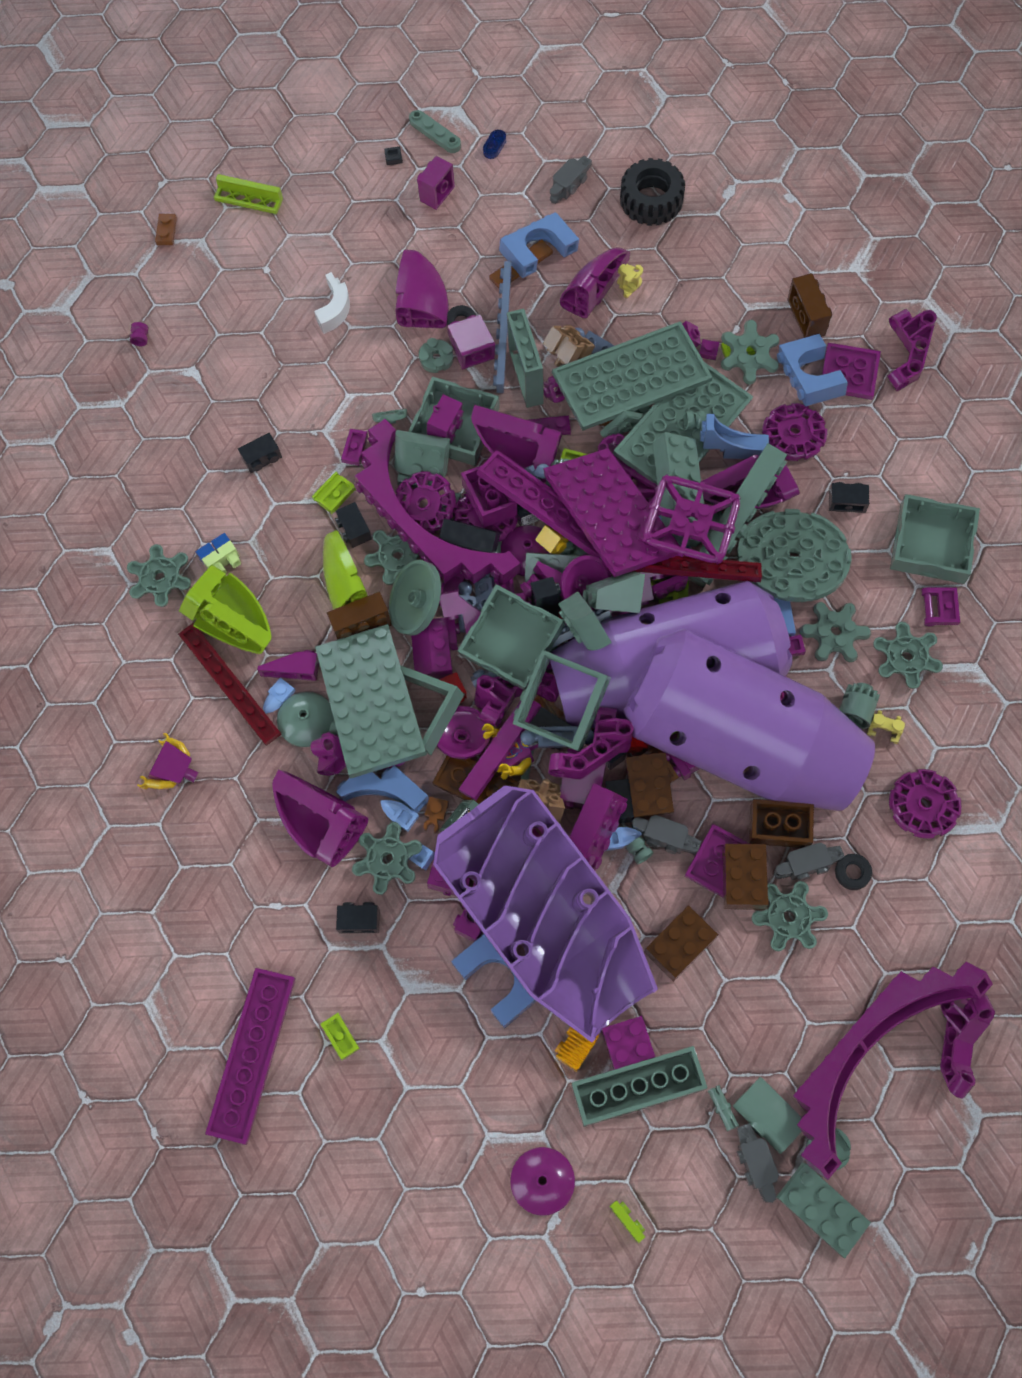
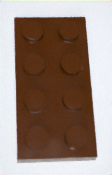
M446 756L432 785L463 800H473L461 793L459 788L477 762L470 758L457 759ZM496 771L476 802L478 804L482 803L503 786L518 788L520 782L510 777L502 779V774Z

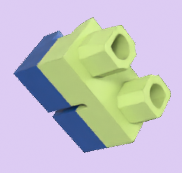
M225 532L211 541L212 545L207 543L195 551L200 561L207 568L210 565H214L227 573L224 567L229 563L233 568L241 565L240 556Z

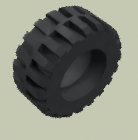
M648 158L646 161L644 159L638 161V164L634 163L625 171L621 180L620 204L627 216L629 215L630 219L633 221L637 220V223L642 225L645 223L647 226H652V224L657 226L661 225L662 222L667 223L671 221V218H675L678 212L681 211L684 202L685 180L683 179V174L675 165L672 166L671 162H664L663 159L659 158L658 160ZM654 187L661 189L665 194L650 197L642 194L640 190Z

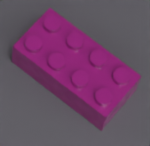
M595 783L569 837L594 871L602 863L601 857L610 845L611 835L618 828V820L620 815L625 812L628 800Z

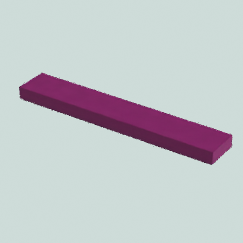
M521 701L459 788L461 793L475 801L492 779L500 764L503 763L515 746L522 732L526 730L513 724L514 712L519 708ZM533 701L525 722L530 723L541 708L539 703Z

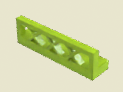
M218 174L216 177L218 189L214 196L215 201L273 214L278 213L283 201L280 187ZM222 191L230 193V195L225 197L220 196ZM239 195L245 196L242 200H236L235 197ZM254 199H260V200H261L260 202H258V203H256V204L251 203V200H254ZM270 202L276 203L274 208L268 207L266 204Z

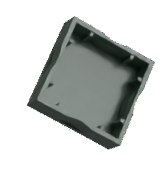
M432 376L424 394L421 408L415 415L408 432L427 435V422L433 413V407L438 404L443 394L463 403V424L460 430H456L455 439L449 446V458L476 466L484 444L472 423V411L474 405L499 411V396L477 389L465 388L456 383Z
M905 494L900 504L890 569L965 584L971 575L974 555L973 542L977 532L980 508L955 503H941L933 499Z
M496 584L482 607L478 620L470 628L459 647L458 653L460 656L522 690H526L529 684L527 682L528 676L532 671L534 672L536 667L535 659L538 658L542 650L550 653L565 627V623L559 617L540 607L528 604L521 597Z

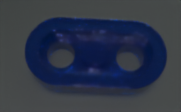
M497 129L492 131L483 145V155L487 159L498 157L506 144V133L503 130Z

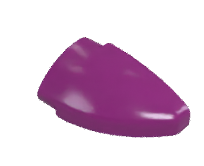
M620 247L611 248L589 261L574 276L560 298L562 308L581 318H588L594 307L601 303L620 275L618 273L619 267L622 264L626 265L630 260V251Z
M404 250L396 284L398 296L395 314L397 323L403 327L445 328L447 325L449 303L441 276L434 265L420 252Z
M474 405L471 415L472 423L481 441L491 454L498 450L523 469L533 465L536 470L540 464L551 466L556 457L562 432ZM540 478L542 482H546V478Z
M753 455L702 482L736 494L759 457L758 455ZM787 465L784 466L779 476L774 475L777 479L769 492L767 490L764 491L767 493L766 497L759 507L755 506L754 508L772 507L800 494L799 488ZM703 492V500L712 505L728 499Z
M278 769L273 779L272 788L277 811L288 834L309 856L319 859L330 867L336 866L351 851L363 834L369 821L368 817L356 811L354 806L289 772Z

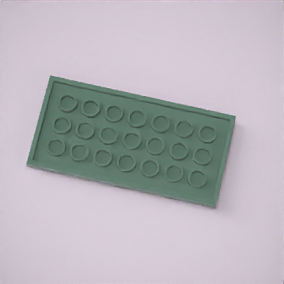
M681 321L552 369V375L582 431L615 419L624 410L636 411L709 383L713 379Z
M705 363L713 377L712 381L656 402L615 448L613 455L645 478L657 484L653 442L664 432L695 438L699 463L711 450L703 449V442H700V431L702 429L693 427L686 430L684 428L683 416L685 411L696 413L703 410L705 416L707 414H714L719 422L730 427L752 401L753 396Z
M388 624L351 635L347 638L315 646L350 779L427 755Z

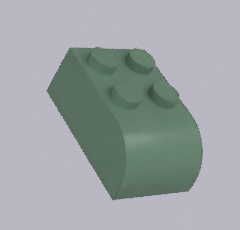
M397 430L395 436L394 468L406 475L429 471L431 474L437 473L445 477L448 472L450 439Z
M579 592L558 604L561 608L559 614L579 644L583 643L588 650H598L612 643L596 615Z

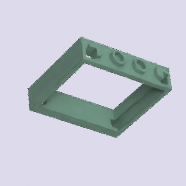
M525 309L507 312L509 353L526 408L544 404L543 366ZM516 350L518 351V354H513L512 352Z
M542 650L538 658L535 659L536 667L534 672L532 671L528 676L527 682L529 684L527 689L521 694V704L514 712L513 724L574 750L582 751L611 677ZM550 659L598 678L573 741L525 722Z
M401 666L406 681L446 696L422 739L426 753L432 755L464 694L455 685Z

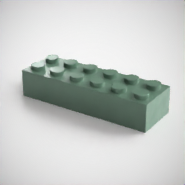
M664 432L653 442L657 484H659L664 475L676 476L698 483L701 482L695 438ZM673 484L682 498L695 501L698 490ZM665 487L660 507L674 510L676 502ZM702 493V496H701V499H700V502H699V503H703V504H704L703 493ZM661 516L662 522L668 527L672 518ZM688 517L691 523L696 520L694 517ZM672 534L678 544H682L684 537ZM688 538L686 546L696 547L702 542Z
M694 1046L571 1083L583 1127L705 1091L708 1088Z

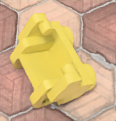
M622 264L618 269L620 277L617 280V284L620 285L619 288L624 290L623 296L625 298H628L642 284L640 276L643 273V267L641 265L634 267Z
M878 710L873 715L867 735L875 736L876 732L873 731V728L877 729L878 727L891 731V734H894L895 737H891L890 741L898 744L905 723L901 720L900 716H897L895 720L882 715L881 710Z

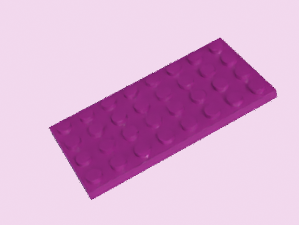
M608 448L543 468L545 478L614 577L678 556L677 553L652 547L643 542V531L650 512V504ZM658 515L656 516L651 533L666 527ZM672 534L657 539L680 546Z

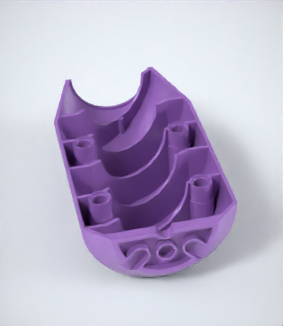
M749 581L640 609V613L628 612L607 618L600 622L612 643L604 648L588 650L583 643L579 644L573 638L550 652L611 677L600 706L616 708V718L626 719L623 710L643 672V668L657 639L682 629L693 632L783 676L788 674L792 666V655L788 650L791 646L789 634L778 603L774 601L773 595ZM710 656L706 660L707 667L711 666L713 662ZM550 659L566 723L579 727L598 678ZM595 720L591 728H595Z
M686 629L657 639L643 668V672L623 710L626 720H629L634 727V738L766 800L814 804V808L842 811L851 804L861 790L869 774L875 754L874 741L821 693ZM710 656L713 662L711 666L707 667L706 660ZM784 692V698L780 701V695ZM678 731V736L675 739H670L671 734ZM749 767V770L743 773L744 769Z
M503 786L469 813L438 834L433 862L436 870L527 993L587 1040L593 1042L602 1031V1028L606 1027L636 1002L658 990L630 917L534 790ZM532 829H539L542 833V836H534L532 833ZM465 879H473L476 886L468 887ZM584 894H588L590 896V905L584 903ZM518 945L524 948L525 956L517 954L516 948Z

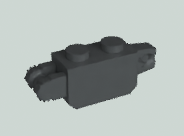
M583 156L578 161L574 158L569 159L553 175V186L550 189V201L556 204L562 198L567 199L576 192L581 184L585 183L587 171L592 165V160L586 156Z
M658 815L650 817L649 821L637 817L631 824L633 829L642 833L646 844L652 847H663L666 852L671 854H681V851L697 854L701 841L688 835L689 830L683 824Z
M821 842L789 852L785 862L775 867L773 876L776 879L791 877V880L798 879V881H803L810 878V874L817 873V875L827 873L833 863L845 856L841 846L827 848Z
M750 1124L738 1127L737 1133L740 1145L738 1146L739 1151H736L740 1164L744 1163L747 1170L744 1173L749 1186L752 1185L753 1189L758 1188L765 1203H773L777 1200L773 1183L777 1182L779 1174L768 1144L764 1139L756 1137Z

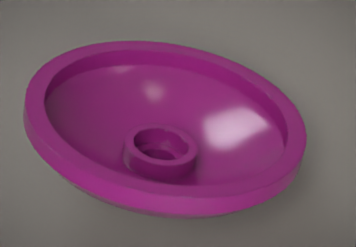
M533 525L516 527L501 542V553H506L509 550L520 562V573L517 575L525 576L527 552L552 554L535 540L542 528Z
M583 555L572 560L566 566L561 577L560 589L563 600L576 592L583 596L586 585L611 577L606 564L601 559L590 555Z
M458 706L437 744L438 749L447 756L457 759L471 758L483 752L488 746L490 738L485 739L483 737L484 732L487 731H483L482 728L488 723L479 719L481 712L471 707Z
M547 1147L533 1148L522 1154L514 1164L510 1177L511 1190L515 1200L524 1210L535 1215H551L560 1211L570 1201L575 1187L574 1171L569 1161L560 1152ZM541 1176L547 1179L545 1185H540L538 1182Z

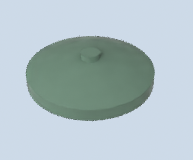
M414 560L401 570L393 584L389 600V615L393 627L399 633L417 635L430 624L435 616L441 596V581L439 573L433 564L423 560Z

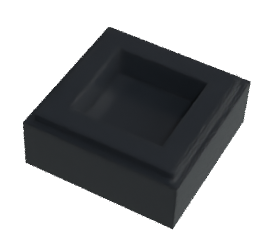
M400 146L384 149L387 165L403 163Z

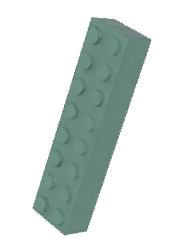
M769 443L765 446L736 493L741 497L740 508L734 525L735 532L731 535L726 552L728 554L731 553L737 543L734 539L736 537L740 538L747 525L744 523L746 521L749 523L756 513L757 509L754 507H759L766 497L767 493L764 491L767 490L769 492L777 477L774 475L779 476L787 463L784 460L787 454ZM732 506L727 507L718 523L727 524ZM713 530L708 539L716 551L719 552L724 533ZM703 545L700 552L709 554V552ZM688 576L689 580L702 588L706 584L710 586L714 580L713 578Z

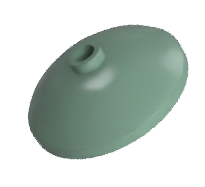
M301 692L289 697L282 704L277 715V726L282 737L290 744L298 747H311L313 740L321 738L322 734L329 732L330 725L334 721L328 700L314 692ZM302 713H307L305 717H300Z

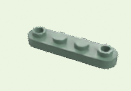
M420 110L410 113L409 121L411 126L447 152L456 153L461 149L460 138Z

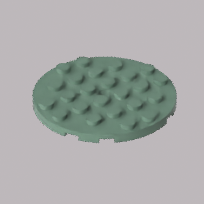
M785 509L784 512L776 513L771 511L757 517L747 525L741 535L737 549L738 561L761 563V583H751L770 593L774 598L791 602L818 600L836 591L845 581L852 561L851 549H849L846 543L847 539L837 526L820 515L802 513L798 509ZM790 553H797L799 557H790Z

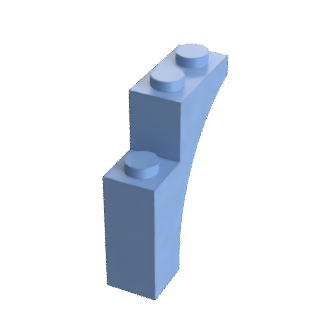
M707 414L706 420L702 421L700 442H703V449H720L723 452V459H747L753 455L760 456L767 443H769V435L750 434L733 430L719 422L714 414Z
M395 765L391 769L387 768L382 773L381 779L373 772L351 779L349 778L347 781L344 780L339 784L336 791L338 797L345 802L363 795L389 797L404 804L416 813L429 800L428 795Z

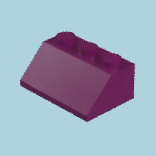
M447 617L434 618L421 633L411 635L414 671L439 680L453 674Z

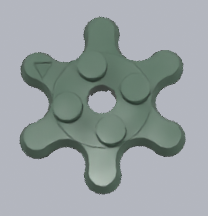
M754 320L745 322L744 333L741 336H736L729 331L722 334L721 340L730 347L731 354L722 359L721 367L726 371L734 367L741 368L744 374L743 381L746 384L751 385L755 383L758 369L763 368L770 373H775L779 369L778 362L769 355L770 349L779 344V337L776 334H770L767 337L760 336L757 333V323ZM749 347L753 348L756 352L755 355H749L746 349Z
M377 530L373 533V540L379 545V550L374 554L366 555L364 563L368 567L382 566L385 569L382 577L383 582L387 585H393L401 570L420 556L414 554L406 541L403 542L398 534L390 537L384 531ZM396 552L403 553L399 560L393 557Z
M155 544L149 549L150 558L147 562L131 561L128 563V572L139 577L138 583L130 589L129 594L134 599H140L145 594L152 593L155 597V604L159 607H165L168 604V594H170L171 590L176 588L188 590L191 586L190 579L179 574L180 568L187 564L188 556L180 552L173 558H166L163 555L162 546ZM158 573L164 574V578L156 580L155 576Z
M823 602L816 603L813 611L818 617L817 623L805 624L800 628L802 637L814 638L818 641L819 647L815 651V658L818 661H826L830 653L839 652L847 662L856 661L858 654L853 647V643L858 639H869L871 630L867 626H858L852 621V617L856 612L855 606L852 603H846L842 606L841 611L835 612L830 611ZM839 627L841 634L834 635L831 632V628Z
M899 622L895 627L897 633L895 639L887 640L883 637H878L873 642L874 648L887 656V661L880 665L878 672L884 678L890 677L893 673L902 674L906 679L907 686L910 689H915L921 684L919 674L922 670L939 673L943 669L942 662L929 655V648L937 643V637L934 633H926L920 638L914 637L910 633V626L906 622ZM902 653H910L912 659L908 661L902 656Z
M397 822L390 823L387 826L385 836L380 839L374 838L370 833H363L359 838V843L366 849L367 855L362 861L354 863L352 872L356 876L371 873L375 879L373 891L378 895H382L387 891L388 883L393 878H400L405 884H410L416 877L415 872L407 864L411 856L421 852L422 844L418 840H412L408 843L401 842L399 838L401 826ZM387 854H392L393 860L385 864L383 858Z
M803 881L796 882L792 892L789 894L781 893L777 886L772 883L768 884L769 908L765 911H755L752 914L751 920L754 925H767L772 928L774 935L770 945L775 951L784 950L787 941L791 938L798 939L803 947L807 949L814 948L817 939L811 933L810 926L814 921H824L828 917V911L825 907H812L807 904L806 895L809 887ZM787 911L792 912L795 916L794 921L787 922L784 918V913Z

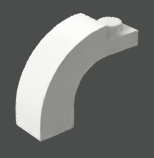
M332 272L326 274V280L333 294V299L328 305L314 311L317 323L323 334L341 325L350 309L347 286L345 282L340 283L338 277L335 278Z

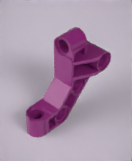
M904 309L889 318L891 328L909 352L908 361L887 375L896 391L917 381L921 376L937 320V315L932 310H925L912 317L910 312Z
M545 672L536 694L550 702H555L560 694L555 676ZM488 675L480 676L477 680L474 704L482 710L479 719L497 728L516 697H520L524 690L499 676L494 678Z
M600 706L595 719L593 743L577 754H551L548 773L554 777L570 779L586 777L619 753H625L630 750L634 730L632 723L626 719L616 718V708ZM597 750H604L605 753L600 754ZM581 765L583 768L576 769L574 766Z
M327 732L322 734L321 738L311 742L312 753L319 757L318 774L325 776L336 775L346 767L340 740L337 735ZM405 762L396 764L395 766L398 767L404 764Z
M985 994L980 1000L971 998L940 1004L944 1017L947 1019L940 1069L949 1091L961 1099L965 1098L976 1083L971 1069L974 1043L990 1025L995 1015V1010Z

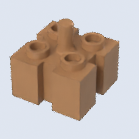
M564 325L563 327L552 326L542 343L547 347L549 353L558 355L554 362L557 367H560L561 364L565 365L589 356L595 348V345L587 338H583L580 335L581 333L572 325Z
M521 779L518 788L534 790L560 824L565 806L563 799L560 798L559 784L552 783L549 779H543L541 785L532 779Z

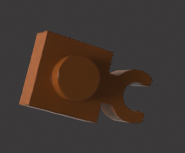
M429 797L424 814L429 819L424 823V831H427L429 825H434V833H438V820L444 822L449 801Z

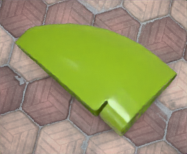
M335 530L328 533L324 538L323 572L326 589L334 610L368 595L361 578L357 576V568L339 532Z
M210 565L186 594L179 612L192 621L197 619L194 627L239 649L261 654L271 641V631L260 603L248 587L235 575L229 573L226 576L225 572L214 565Z

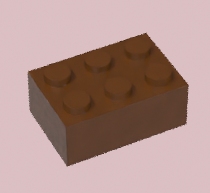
M812 273L792 278L787 301L803 337L806 338L820 334L821 337L826 336L829 322L832 318V310L826 304V298L819 289L818 280L814 278Z
M380 591L326 612L337 640L387 624L392 626L388 609Z
M666 752L626 757L634 818L674 813Z
M761 799L752 800L749 826L750 844L804 848L813 844L814 804Z
M725 844L722 849L724 909L765 910L768 906L766 844Z
M688 905L645 948L644 953L674 982L716 940L719 934Z

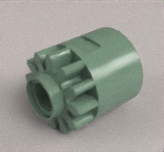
M848 684L839 710L860 729H867L870 727L880 695L869 684Z

